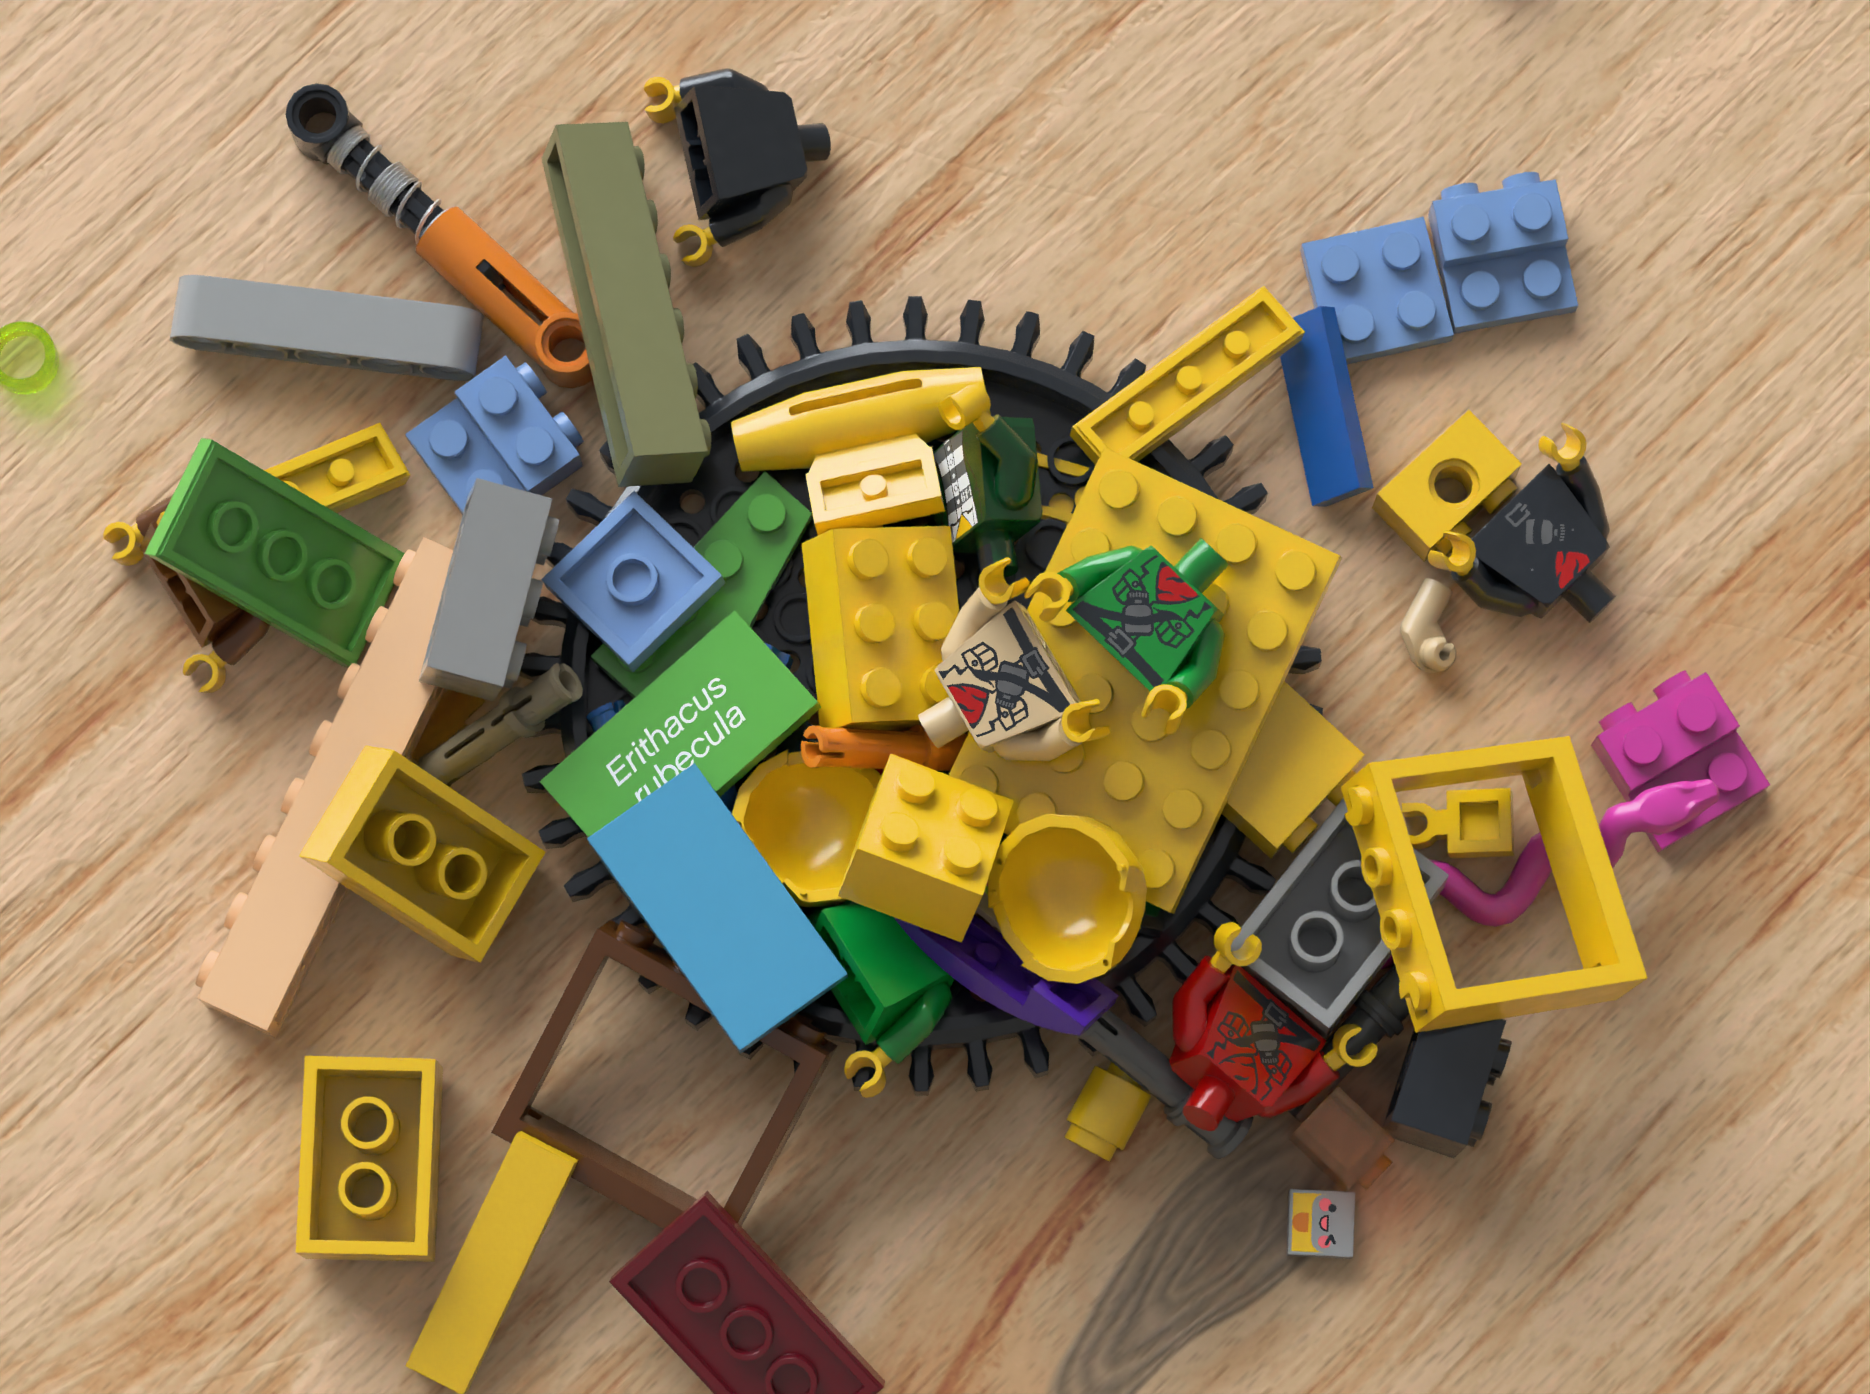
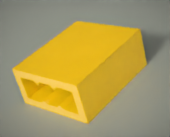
M1284 681L1222 814L1271 859L1283 846L1293 854L1319 826L1311 818L1315 811L1327 799L1337 807L1344 798L1340 787L1356 774L1354 770L1358 767L1365 754Z

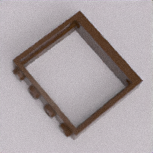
M622 919L619 924L610 920L597 928L491 1133L512 1143L515 1135L522 1131L579 1160L571 1178L660 1228L665 1229L697 1199L531 1107L609 957L711 1014L667 951L653 943L656 938L654 933L644 926L638 929ZM799 1014L794 1015L759 1040L799 1062L800 1065L724 1206V1209L741 1227L838 1046L824 1038L827 1033L813 1026V1020Z

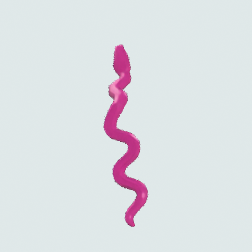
M1711 779L1669 783L1645 790L1631 802H1622L1608 808L1599 823V829L1612 869L1623 855L1626 840L1631 833L1645 832L1661 835L1674 831L1715 804L1720 797L1715 782ZM1540 832L1531 837L1517 859L1508 881L1495 894L1484 892L1458 868L1444 861L1430 860L1449 875L1446 885L1439 895L1447 899L1472 921L1493 927L1512 923L1521 916L1533 903L1552 872ZM1392 955L1381 969L1390 968L1394 965Z

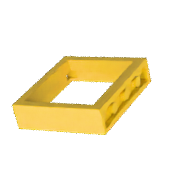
M1570 736L1368 763L1340 787L1348 810L1344 815L1347 822L1353 827L1362 856V875L1367 885L1372 889L1381 918V937L1386 947L1391 951L1400 980V999L1405 998L1416 1033L1615 1001L1647 979V974ZM1522 775L1583 969L1456 989L1396 792Z

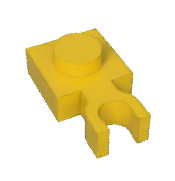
M1511 788L1446 790L1447 809L1435 810L1425 803H1402L1404 817L1421 816L1427 819L1428 822L1427 828L1423 833L1416 836L1409 835L1414 849L1428 848L1438 840H1447L1450 859L1514 856L1513 792Z

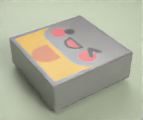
M1290 1189L1288 1192L1287 1256L1352 1259L1355 1192Z

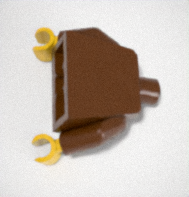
M171 495L136 517L137 524L132 527L124 522L110 523L104 530L103 539L109 543H115L124 536L129 535L130 540L127 548L114 554L112 559L121 565L130 566L138 563L145 556L201 648L212 643L213 651L209 655L197 654L186 660L183 665V674L190 676L200 664L207 662L212 668V678L198 692L213 693L219 690L225 683L226 669L224 666L226 664L235 665L266 635L271 625L144 554L158 527L156 523L160 513L166 510L173 496Z

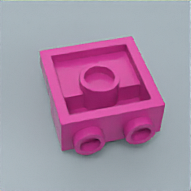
M1686 670L1657 686L1653 692L1658 700L1637 712L1632 702L1608 714L1599 721L1604 732L1599 734L1591 744L1626 802L1633 801L1645 790L1669 783L1711 779L1715 782L1720 795L1715 804L1674 831L1661 835L1646 833L1658 853L1770 786V783L1736 731L1740 727L1739 723L1706 672L1691 680Z

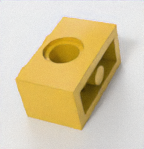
M1468 410L1377 493L1372 509L1423 562L1428 559L1430 550H1439L1447 556L1452 552L1453 546L1451 541L1444 537L1443 532L1450 531L1469 536L1473 530L1466 523L1482 508L1493 514L1518 490V487L1512 481L1516 478L1522 463ZM1443 478L1456 479L1464 485L1467 491V499L1459 503L1445 502L1437 495L1434 484Z

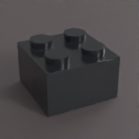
M1497 1019L1417 1033L1413 1029L1380 1134L1451 1158H1455L1467 1145L1474 1147L1476 1141H1480L1483 1136L1492 1108V1103L1482 1100L1486 1084L1493 1086L1496 1078L1500 1079L1510 1052L1512 1041L1501 1038L1506 1020Z

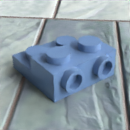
M1524 172L1505 178L1502 181L1503 189L1479 193L1476 183H1462L1443 189L1441 191L1442 199L1432 201L1428 219L1447 310L1454 334L1576 312L1578 302L1566 250L1569 238L1556 179L1540 182L1539 173Z
M506 355L455 391L456 399L405 434L409 443L462 515L467 497L476 478L543 495L583 467L580 454L575 448L584 443L575 426L562 411L553 418L539 400L547 391L535 372L526 362L515 368Z

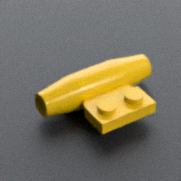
M981 367L896 372L805 392L732 421V433L741 470L745 472L810 468L809 473L806 474L817 535L831 529L872 528L945 512L932 447H929L926 443L958 431L951 428L943 420L938 409V403L954 391H959L967 385L981 386L986 391Z

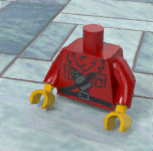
M1234 922L1224 923L1216 930L1214 945L1217 952L1213 957L1205 956L1175 993L1172 1001L1173 1040L1176 1044L1169 1062L1172 1071L1194 1089L1184 1105L1182 1113L1191 1124L1206 1131H1215L1224 1116L1235 1122L1255 1115L1263 1118H1272L1304 1105L1340 1077L1338 1069L1347 1063L1355 1067L1365 1066L1372 1062L1377 1053V1045L1372 1042L1364 1046L1355 1055L1347 1054V1041L1362 1030L1356 1024H1346L1338 1028L1332 1040L1333 1049L1327 1054L1320 1051L1326 1040L1241 967L1248 966L1257 960L1262 951V942L1252 934L1245 939L1240 949L1231 951V944L1242 929Z

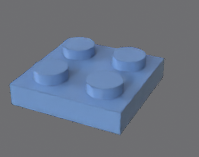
M1424 217L1302 243L1300 252L1314 308L1319 306L1335 307L1347 364L1452 341L1454 333Z
M635 491L541 579L545 587L632 672L646 661L726 583L723 576Z

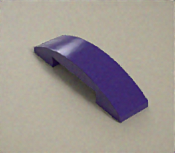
M975 914L962 943L894 917L923 952L960 984L999 1009L1042 1028L1080 1036L1115 1004L1119 996L1095 978L1078 984L1045 980L1021 966L1024 962L1006 942L1002 934Z

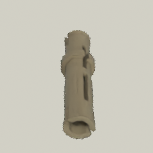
M554 664L549 671L524 688L514 687L501 696L497 707L466 726L462 731L430 753L421 756L418 760V766L450 787L454 782L483 762L488 761L492 756L521 736L529 738L539 733L544 728L546 719L569 703L580 699L583 692L581 681L577 674L566 664Z

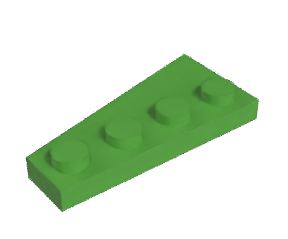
M765 471L693 547L723 576L726 583L634 672L604 643L591 656L592 661L630 696L635 698L732 611L735 610L752 629L756 622V616L771 589H774L812 521V512Z

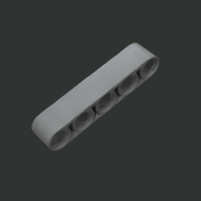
M184 275L179 277L170 341L176 345L200 351L444 380L469 381L476 375L484 315L476 310L456 305L203 275Z

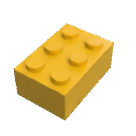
M951 527L831 529L803 542L802 553L817 701L821 706L818 710L820 726L825 728L908 731L912 726L922 725L918 715L949 697L936 675L935 669L943 662L941 647L959 614Z
M365 745L299 857L449 955L481 963L546 851L395 750Z
M305 1056L295 1253L305 1259L435 1262L443 1067L436 1059Z

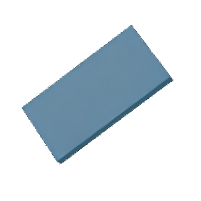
M695 763L587 838L590 846L740 1054L848 978L845 969Z

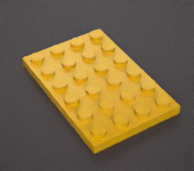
M1104 447L1045 572L1057 574L1088 556L1131 545L1142 550L1152 545L1175 566L1196 542L1202 538L1229 564L1202 593L1224 614L1219 622L1222 625L1225 638L1216 679L1190 708L1185 710L1178 730L1173 734H1167L1163 731L1171 714L1165 709L1157 708L1150 711L1146 719L1142 717L1141 713L1150 691L1066 611L1073 602H1067L1053 620L1045 622L1039 618V615L1045 607L1053 602L1047 594L1037 592L1028 606V613L1080 701L1084 702L1094 699L1100 701L1101 704L1093 707L1089 712L1088 719L1091 727L1094 729L1109 725L1110 734L1105 738L1085 741L1051 761L1005 760L996 751L988 753L980 749L969 731L949 776L1014 800L1003 832L1007 835H1010L1019 824L1047 813L1091 817L1118 832L1144 869L1147 888L1146 901L1174 914L1342 557Z

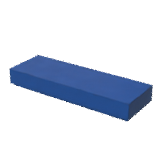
M1319 306L1293 317L1305 333L1302 340L1282 354L1280 359L1312 506L1327 507L1371 490L1374 487L1335 307Z

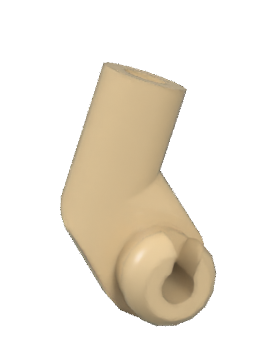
M1430 578L1424 579L1401 623L1400 633L1412 662L1424 672L1437 673L1449 669L1456 658L1454 644L1447 643L1438 623L1453 592L1444 584Z

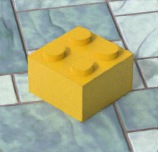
M890 754L870 802L838 896L962 943L983 896L1014 800Z

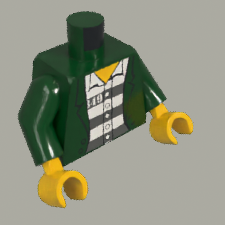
M967 385L959 391H954L938 403V409L943 420L951 428L959 431L933 452L945 512L928 516L934 520L936 526L951 527L953 553H977L980 574L987 566L1006 557L1010 558L1011 562L1006 565L1003 576L1006 578L1019 571L1014 542L1038 525L1042 517L1033 418L1001 417L999 414L992 417L988 413L991 403L987 392L981 386Z

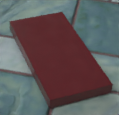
M708 1191L621 1267L609 1281L714 1394H877L884 1388L885 1380Z

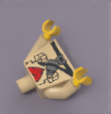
M1006 557L982 570L979 576L978 589L961 608L941 647L943 662L937 666L935 672L949 697L919 714L918 718L927 735L938 749L969 730L980 749L988 753L996 751L1005 760L1051 761L1085 741L1107 737L1110 734L1109 725L1094 729L1091 727L1088 719L1089 712L1093 707L1099 706L1101 704L1098 699L1080 701L1027 609L1017 601L1007 605L1008 600L1023 594L1030 584L1026 577L1014 582L1010 586L1006 583L1003 572L1006 565L1011 562V559Z

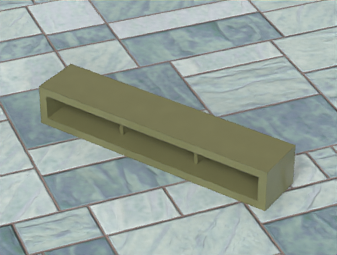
M628 122L556 125L541 159L618 487L692 482L703 459L710 454L711 432L708 422L705 419H700L695 401L698 390L697 374L693 364L686 363L682 347L684 339L682 313L678 308H673L669 293L671 282L670 263L666 254H660L656 240L658 226L657 209L653 200H647L642 182L645 172L643 152L639 146L633 145Z

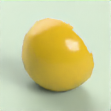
M788 750L759 764L739 788L732 815L798 906L806 908L836 906L847 901V899L839 897L838 893L881 775L871 768H810L804 763L801 751L788 753Z
M1047 813L1019 824L999 845L988 878V908H993L1003 938L1024 962L1021 966L1047 981L1078 984L1104 975L1116 967L1132 947L1145 911L1147 888L1142 865L1118 832L1091 817Z

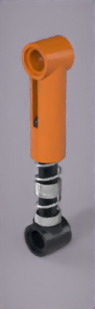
M316 83L304 86L293 94L287 104L285 115L295 144L302 154L312 160L322 161L326 165L331 164L340 174L351 175L356 180L357 190L368 192V200L387 217L395 216L397 227L411 230L415 234L416 253L542 368L549 381L559 387L572 389L584 386L593 380L586 347L582 355L575 361L563 362L552 356L553 349L562 340L571 338L584 343L578 313L570 310L459 207L455 206L443 210L439 206L441 199L434 202L421 190L422 182L418 181V178L408 171L402 163H391L380 152L382 145L374 147L370 143V134L364 131L362 128L363 123L349 111L347 103L339 91L329 85ZM324 112L336 116L335 123L326 132L312 133L305 129L307 122L315 114ZM506 289L516 300H518L528 311H530L540 322H542L541 326L535 323L525 312H523L513 301H511L502 292V290Z

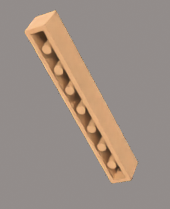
M423 537L417 552L409 549L402 557L393 579V584L399 586L391 605L389 609L380 606L374 614L365 636V640L370 642L371 645L360 666L352 663L346 671L337 693V697L342 699L343 702L333 723L324 720L318 728L309 750V754L314 756L315 759L305 779L296 777L290 785L281 806V812L287 814L277 836L274 837L269 834L262 842L253 862V870L259 873L248 895L240 892L234 899L224 922V927L229 929L230 932L219 953L213 950L209 952L196 978V986L202 988L197 999L205 1006L275 1039L348 891L347 887L299 857L365 745L395 750L411 761L446 690L445 688L419 682V677L453 550Z

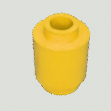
M1112 1062L1107 1071L1094 1066L1066 1118L1071 1125L1064 1138L1110 1162L1117 1148L1122 1151L1124 1150L1152 1096L1141 1090V1085Z

